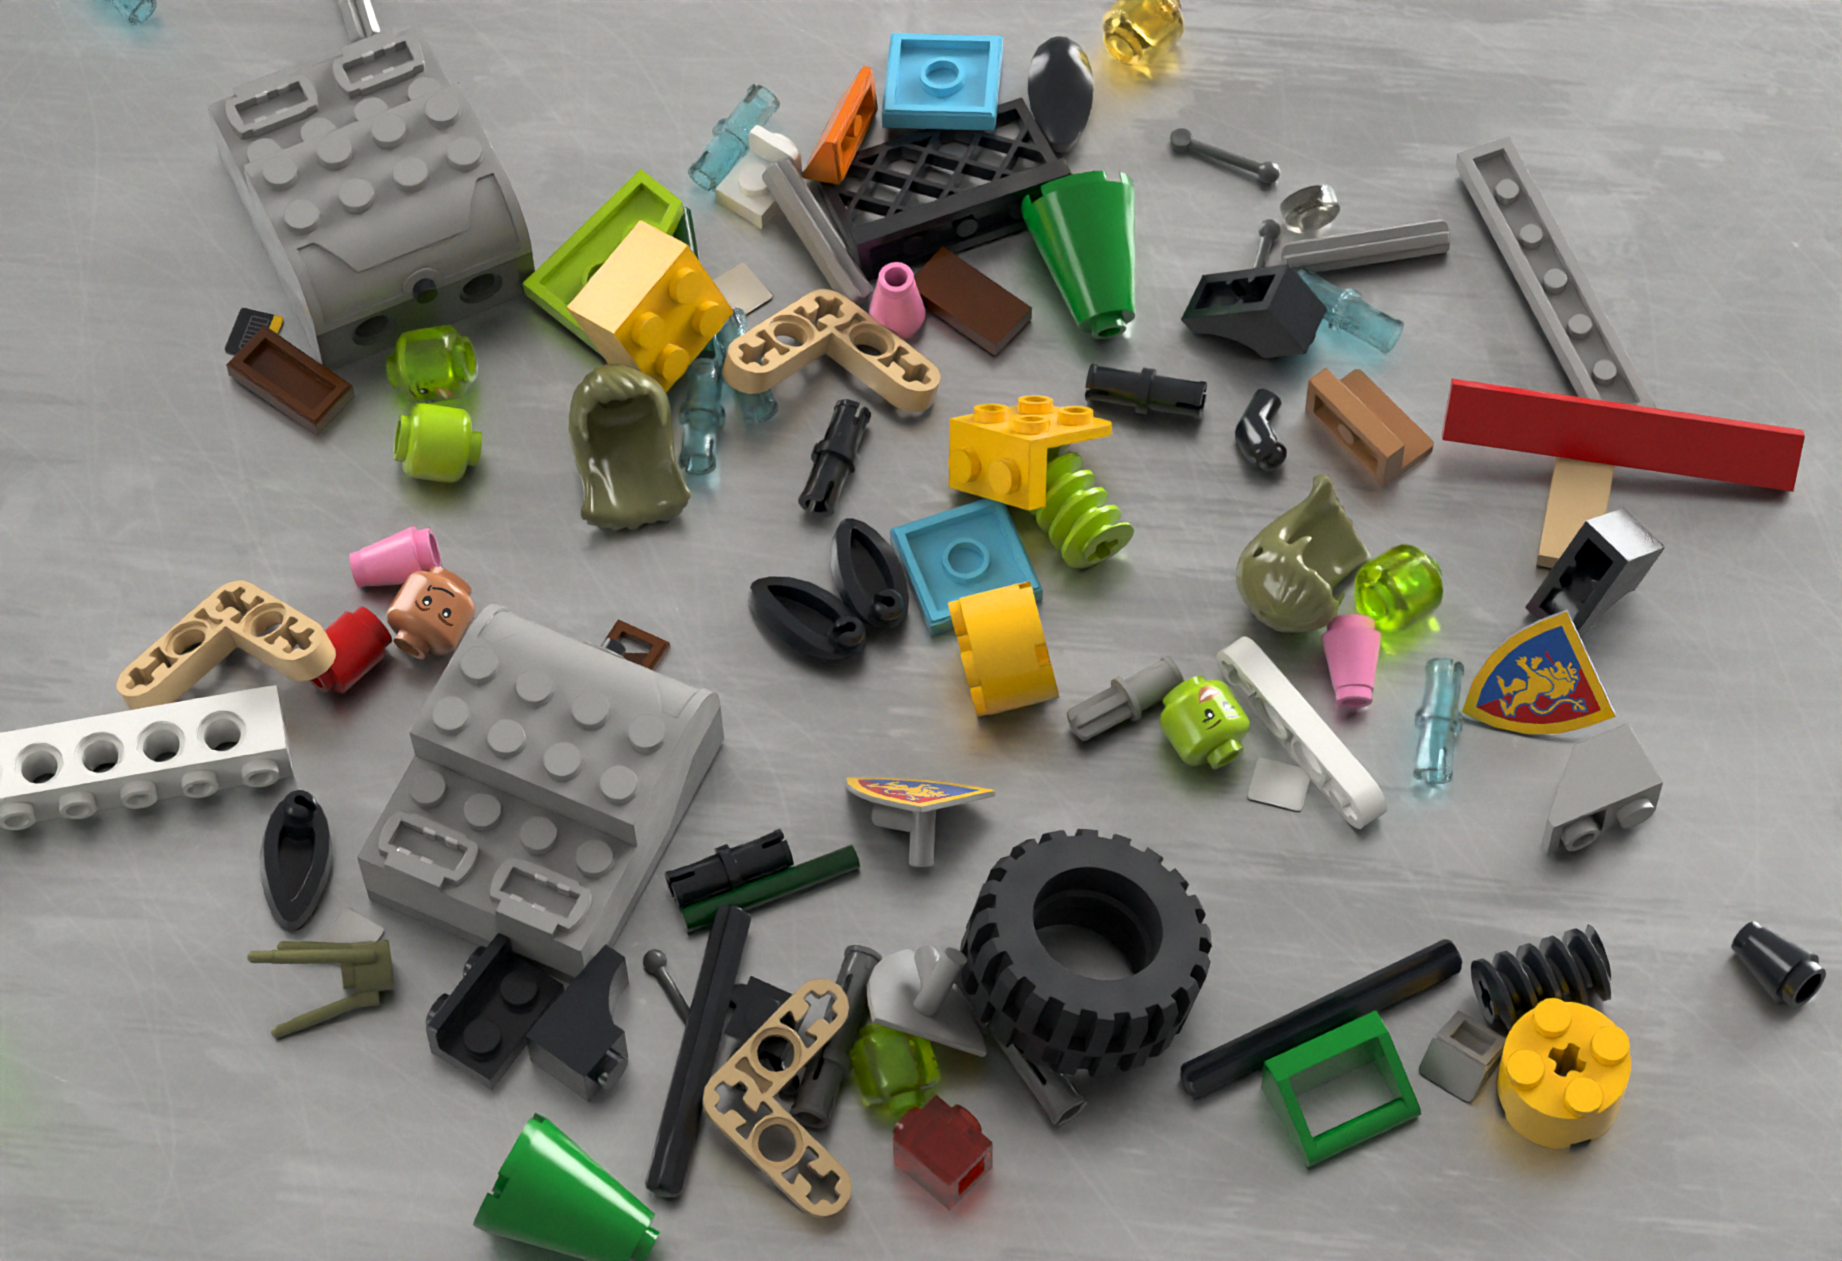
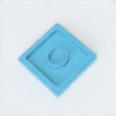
M891 33L881 112L882 128L995 131L1003 57V36Z
M985 498L890 529V541L902 565L903 572L930 636L954 629L948 602L959 600L962 597L1030 581L1035 601L1043 600L1041 584L1004 503Z

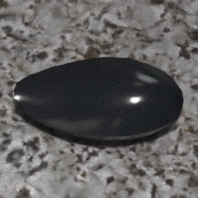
M1057 36L1041 44L1032 58L1028 72V96L1035 121L1048 144L1056 152L1065 153L1076 145L1086 127L1092 109L1094 84L1088 57L1081 46L1067 37Z
M854 518L842 520L832 538L830 549L832 574L842 601L863 623L880 629H892L899 626L908 615L909 606L908 586L901 563L891 545L875 529L865 522Z
M769 576L752 582L748 598L750 608L772 632L804 654L822 659H846L858 654L866 646L867 632L863 623L844 602L831 592L811 582L791 577Z
M305 790L290 792L277 805L270 816L263 835L259 855L260 878L265 899L278 925L289 932L299 929L309 919L327 884L332 864V842L327 818L315 797Z

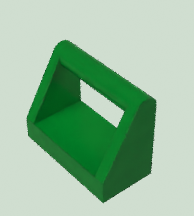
M1377 1010L1264 1061L1261 1088L1307 1167L1313 1166L1421 1115L1419 1103L1390 1033ZM1373 1062L1394 1100L1312 1137L1296 1097Z

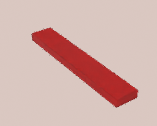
M1451 378L1441 433L1442 440L1792 492H1794L1805 434L1801 429Z

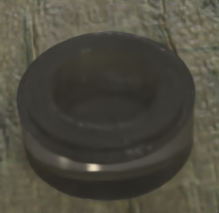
M1314 185L1289 195L1282 201L1279 209L1288 230L1296 233H1305L1322 228L1332 222L1340 212V205L1331 186Z

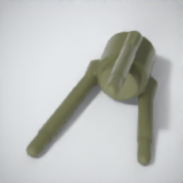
M389 940L357 943L281 941L277 945V950L251 951L247 956L248 961L251 963H340L343 989L356 988V994L274 1026L271 1029V1035L274 1038H280L295 1031H300L359 1007L380 1005L378 991L394 990Z

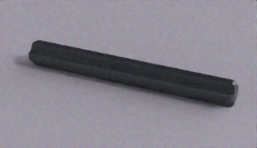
M719 906L715 910L645 1179L646 1189L660 1197H677L681 1194L703 1111L702 1099L704 1089L713 1072L751 923L750 914L743 911L739 906Z
M1440 940L1183 1063L1180 1067L1183 1085L1194 1098L1206 1095L1264 1067V1061L1375 1010L1377 1012L1458 974L1462 969V957L1451 940Z

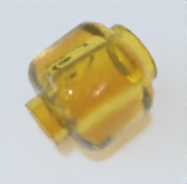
M1117 0L1106 11L1102 19L1103 43L1111 56L1126 66L1150 67L1158 63L1181 39L1185 31L1180 1Z

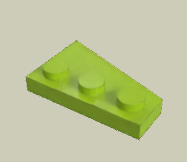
M640 169L523 282L525 295L601 355L569 312L567 306L640 220L672 236L684 214L683 201Z

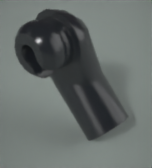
M1258 389L1236 426L1235 440L1245 457L1252 464L1258 463L1264 471H1274L1282 465L1287 457L1286 447L1277 441V435L1270 426L1282 402L1273 392L1266 389Z

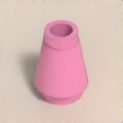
M893 262L885 265L879 272V278L868 314L902 340L913 336L923 325L926 310L910 267L903 263Z
M411 526L362 548L361 551L350 553L349 556L352 575L358 588L368 585H403L411 573L420 570L429 571L434 566L442 568L438 544L431 528L417 530L415 526Z
M1360 614L1336 616L1327 625V632L1321 636L1334 693L1336 694V704L1345 708L1368 706L1372 703L1381 633L1375 630V620L1370 616Z

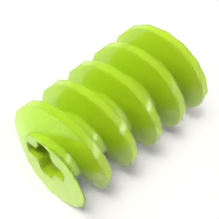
M1068 444L1047 449L1046 507L1028 511L1032 515H1036V523L1044 532L1049 533V541L1057 550H1061L1062 559L1071 568L1081 569L1097 565L1117 554L1129 543L1135 529L1128 522L1118 523L1122 512L1115 504L1104 506L1108 501L1109 494L1103 487L1092 488L1095 484L1096 476L1089 469L1080 470L1083 465V459L1077 452L1066 453L1070 446Z

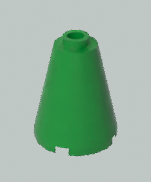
M1105 171L1071 174L1042 185L1043 197L1031 204L1028 194L1023 199L1021 205L1023 219L1079 330L1085 333H1092L1095 339H1108L1126 331V324L1135 318V188L1133 180L1127 174L1119 172L1121 182L1107 181Z
M534 1113L533 1118L529 1119L498 1172L499 1176L492 1189L493 1195L487 1192L473 1223V1226L484 1232L586 1261H645L660 1234V1231L650 1227L655 1214L548 1118L538 1113Z

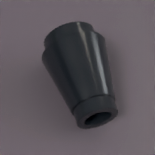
M1757 921L1747 923L1733 939L1731 949L1739 955L1740 959L1777 1004L1787 1003L1793 1009L1799 1008L1817 993L1825 980L1826 971L1818 964V955L1763 927Z

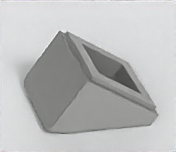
M1457 1011L1432 1038L1419 1066V1072L1462 1100L1471 1102L1500 1063L1506 1038L1465 1013Z

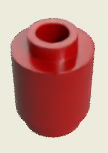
M360 606L353 613L344 612L325 629L335 648L336 657L334 662L326 672L311 679L310 682L324 693L332 689L336 693L344 694L386 656L385 648L392 643L391 634L386 626L374 613L365 607Z

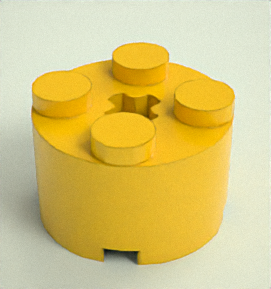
M1030 581L973 594L948 602L977 717L988 714L990 716L1060 697Z
M1556 998L1545 999L1539 1002L1534 1009L1518 1019L1506 1038L1496 1078L1497 1096H1499L1503 1109L1506 1112L1505 1117L1511 1127L1527 1140L1554 1149L1570 1148L1571 1144L1591 1139V1142L1605 1134L1618 1116L1631 1073L1630 1042L1625 1031L1617 1027L1607 1016L1594 1008L1579 1003L1564 1002ZM1558 1074H1565L1566 1077L1559 1076Z

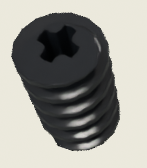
M1589 924L1586 927L1585 934L1577 928L1565 931L1562 942L1552 935L1541 939L1539 949L1531 943L1518 946L1515 957L1508 951H1502L1495 954L1492 965L1484 958L1474 960L1471 963V979L1474 993L1485 1019L1491 1024L1494 1018L1500 1017L1509 1031L1518 1021L1517 1011L1523 1009L1526 1014L1545 999L1556 998L1564 1001V996L1569 994L1575 1003L1588 1006L1587 988L1590 987L1594 988L1602 1001L1611 999L1610 964L1598 933Z

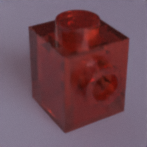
M935 1095L922 1109L918 1106L909 1109L894 1127L892 1133L894 1136L893 1161L895 1165L950 1211L993 1167V1142L981 1133L982 1127L966 1108L959 1104L950 1107L939 1096Z

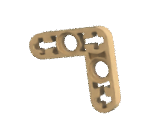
M818 289L808 293L734 339L729 344L722 369L723 378L730 387L748 394H759L769 390L826 353L889 403L909 412H921L929 409L934 402L941 379L939 369L925 356L877 322L875 318L846 296L828 289ZM815 318L819 319L817 320L816 327L814 326ZM775 337H792L802 345L799 347L785 345ZM867 345L874 347L882 355L872 356L859 351L856 346ZM761 356H763L762 364L760 365L758 363L760 362Z
M244 580L232 581L222 585L129 664L119 675L116 687L129 710L174 703L237 647L295 681H308L326 672L333 664L336 652L325 630L318 622L250 582ZM248 611L243 617L241 613ZM281 624L270 634L259 637L268 628ZM203 642L199 647H197L193 651L181 655L186 649H188L192 645ZM296 644H298V646L300 647V649L297 648V649L293 650V648L296 646Z
M821 978L810 980L799 987L710 1078L704 1089L702 1104L704 1113L709 1120L797 1207L811 1217L824 1219L833 1217L841 1212L849 1201L852 1190L850 1176L845 1168L773 1099L840 1031L847 1019L849 1011L847 995L841 986L835 982ZM810 994L817 999H821L828 994L835 1000L830 1010L835 1020L831 1023L822 1018L816 1020L805 1032L806 1036L816 1041L809 1048H806L797 1032L787 1025L780 1023V1021L786 1015H790L794 1024L797 1025L809 1010V1005L804 999ZM768 1037H782L789 1041L793 1047V1062L783 1071H769L758 1061V1047ZM722 1084L730 1090L738 1084L743 1086L747 1092L744 1094L742 1102L753 1115L757 1113L760 1105H764L772 1113L755 1124L748 1139H744L736 1131L746 1125L747 1121L732 1109L724 1115L716 1109L720 1097L715 1090ZM769 1127H784L793 1135L795 1150L787 1160L782 1162L769 1161L759 1151V1137ZM806 1149H809L817 1157V1159L807 1164V1167L817 1177L822 1179L831 1173L837 1178L838 1182L833 1191L839 1199L835 1203L831 1204L829 1201L822 1199L816 1205L807 1198L812 1187L800 1173L793 1184H790L782 1176V1174L797 1166Z

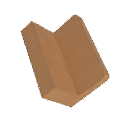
M1324 368L1308 380L1305 412L1382 488L1432 453L1433 440L1362 370L1355 369L1339 380L1327 368Z

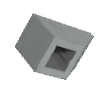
M1629 723L1573 746L1546 822L1541 844L1546 855L1566 848L1568 851L1584 848L1596 840L1600 833L1619 825L1622 828L1637 826L1646 821L1656 810L1663 781Z

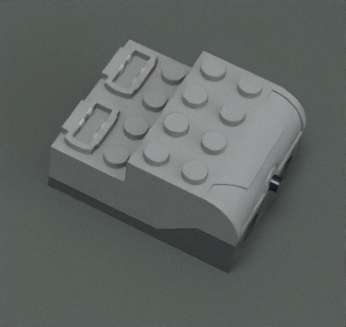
M420 25L396 34L392 28L340 47V55L291 74L288 73L286 68L235 87L233 88V96L207 105L220 159L319 363L331 371L525 295L523 282L535 272L528 228L511 182L460 83L450 84Z
M492 603L486 606L470 625L409 732L415 756L357 857L369 900L478 946L483 945L487 948L494 937L500 933L510 939L513 954L549 976L571 984L605 944L611 948L614 947L724 740L719 695L706 688L697 689L626 660L623 657L626 648L614 639L605 638L601 646L588 644L512 614L508 608Z

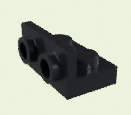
M498 933L487 948L483 945L479 946L471 954L463 969V979L450 995L447 993L442 994L430 1008L425 1023L427 1025L426 1033L431 1053L490 1090H493L527 1046L525 1035L565 991L564 985L513 954L510 939Z

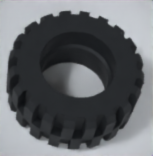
M1077 829L1075 836H1067L1065 830L1044 833L1039 844L1035 839H1027L1013 847L1010 856L1000 858L993 866L986 882L982 885L961 941L960 952L967 958V963L960 973L963 987L968 995L975 994L971 1006L980 1021L984 1024L991 1021L995 1026L992 1035L1007 1048L1014 1044L1023 1050L1022 1058L1039 1066L1042 1060L1056 1065L1055 1072L1074 1076L1078 1069H1087L1090 1077L1110 1076L1116 1065H1119L1121 1071H1131L1143 1066L1148 1057H1158L1171 1045L1174 1036L1180 1033L1207 977L1211 963L1208 957L1212 947L1211 931L1206 923H1202L1206 913L1199 898L1195 894L1187 895L1186 890L1189 883L1176 868L1169 872L1161 865L1163 861L1162 856L1148 847L1143 852L1130 846L1132 840L1118 834H1113L1112 839L1098 837V830ZM1053 925H1073L1095 931L1109 939L1123 952L1130 962L1135 975L1117 980H1098L1076 974L1059 964L1048 954L1035 931Z

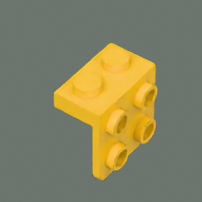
M1032 395L1019 397L1018 405L1011 407L1000 404L977 405L974 407V414L950 418L949 487L1025 510L1046 507L1047 449L1111 436L1112 422L1093 417V410L1091 408L1081 406L1059 408L1053 406V399L1046 396Z

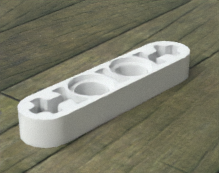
M1242 636L1218 652L1217 662L1230 686L1351 826L1356 829H1362L1387 811L1385 797L1375 780L1252 639Z

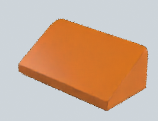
M863 66L835 106L802 172L804 179L837 185L843 181L878 111L874 75L871 67Z

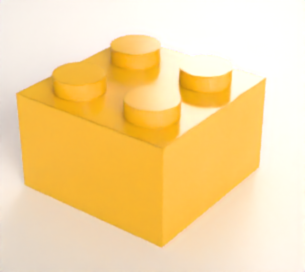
M641 220L567 306L569 312L608 364L626 365L650 375L661 385L665 393L682 377L689 365L734 313V310L690 247Z

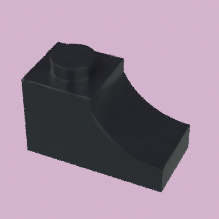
M1289 264L1202 275L1181 321L1193 334H1211L1226 337L1252 348L1262 358L1306 354L1309 346L1315 339L1318 327L1328 308Z
M1624 507L1586 520L1525 608L1537 620L1568 610L1582 640L1590 628L1608 609L1626 594L1635 591L1666 547Z
M607 944L601 948L525 1035L530 1061L588 1103L601 1088L605 1090L612 1088L622 1077L628 1065L625 1031L613 1022L618 1000L629 985L626 959Z

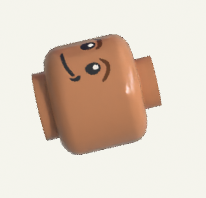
M434 566L429 571L420 570L411 573L387 610V623L394 633L397 634L393 640L396 646L408 655L418 659H425L427 654L444 656L452 653L475 616L476 608L470 598L472 593L470 586L456 574L441 567Z

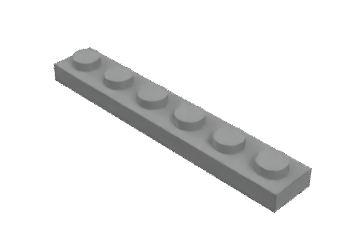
M1510 136L1457 153L1456 168L1578 397L1656 408L1654 401Z

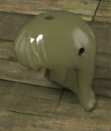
M607 364L595 368L576 387L569 412V439L575 464L583 481L584 488L581 517L583 520H587L588 525L598 526L601 530L611 528L614 531L622 528L636 530L644 523L654 524L658 520L669 522L674 516L683 512V508L687 506L688 500L691 497V491L687 488L675 461L672 415L667 394L654 378L633 367L622 364Z
M1319 474L1313 477V488L1308 497L1266 526L1248 543L1239 557L1236 568V582L1244 603L1258 621L1277 632L1297 634L1320 629L1332 622L1337 616L1338 608L1345 596V593L1341 592L1337 596L1332 597V591L1354 569L1371 560L1372 556L1369 550L1360 540L1352 520L1346 516L1344 507L1340 505L1333 489V482L1329 476Z

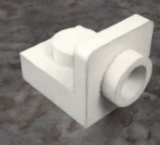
M755 125L748 133L749 152L715 190L716 202L763 229L780 209V206L762 180V174L766 167L773 162L787 158L792 162L802 178L801 152L788 137L780 133L772 134L761 126Z

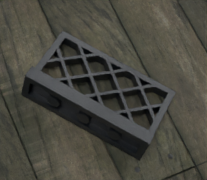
M1022 97L997 106L996 126L1015 120L1019 123L1021 131L1015 140L991 134L992 131L924 129L858 151L845 177L851 175L864 179L857 193L834 187L831 183L814 181L853 254V259L868 281L879 278L880 270L889 263L899 262L913 267L928 262L942 246L955 253L1028 228L1021 211L1023 199L1029 194L1032 204L1043 197L1042 185L1071 175L1072 172L1064 158H1056ZM954 140L970 144L963 157L940 152L939 149L942 144ZM986 148L1007 155L1000 167L975 161L981 149ZM1019 157L1042 164L1019 173L1012 171ZM900 158L917 161L910 175L889 170L886 167L889 162ZM930 165L954 171L947 185L922 179ZM966 175L991 181L968 190L959 189ZM877 183L901 189L893 203L870 197ZM913 193L938 199L914 208L906 206ZM861 210L884 216V218L857 227L854 225V221Z

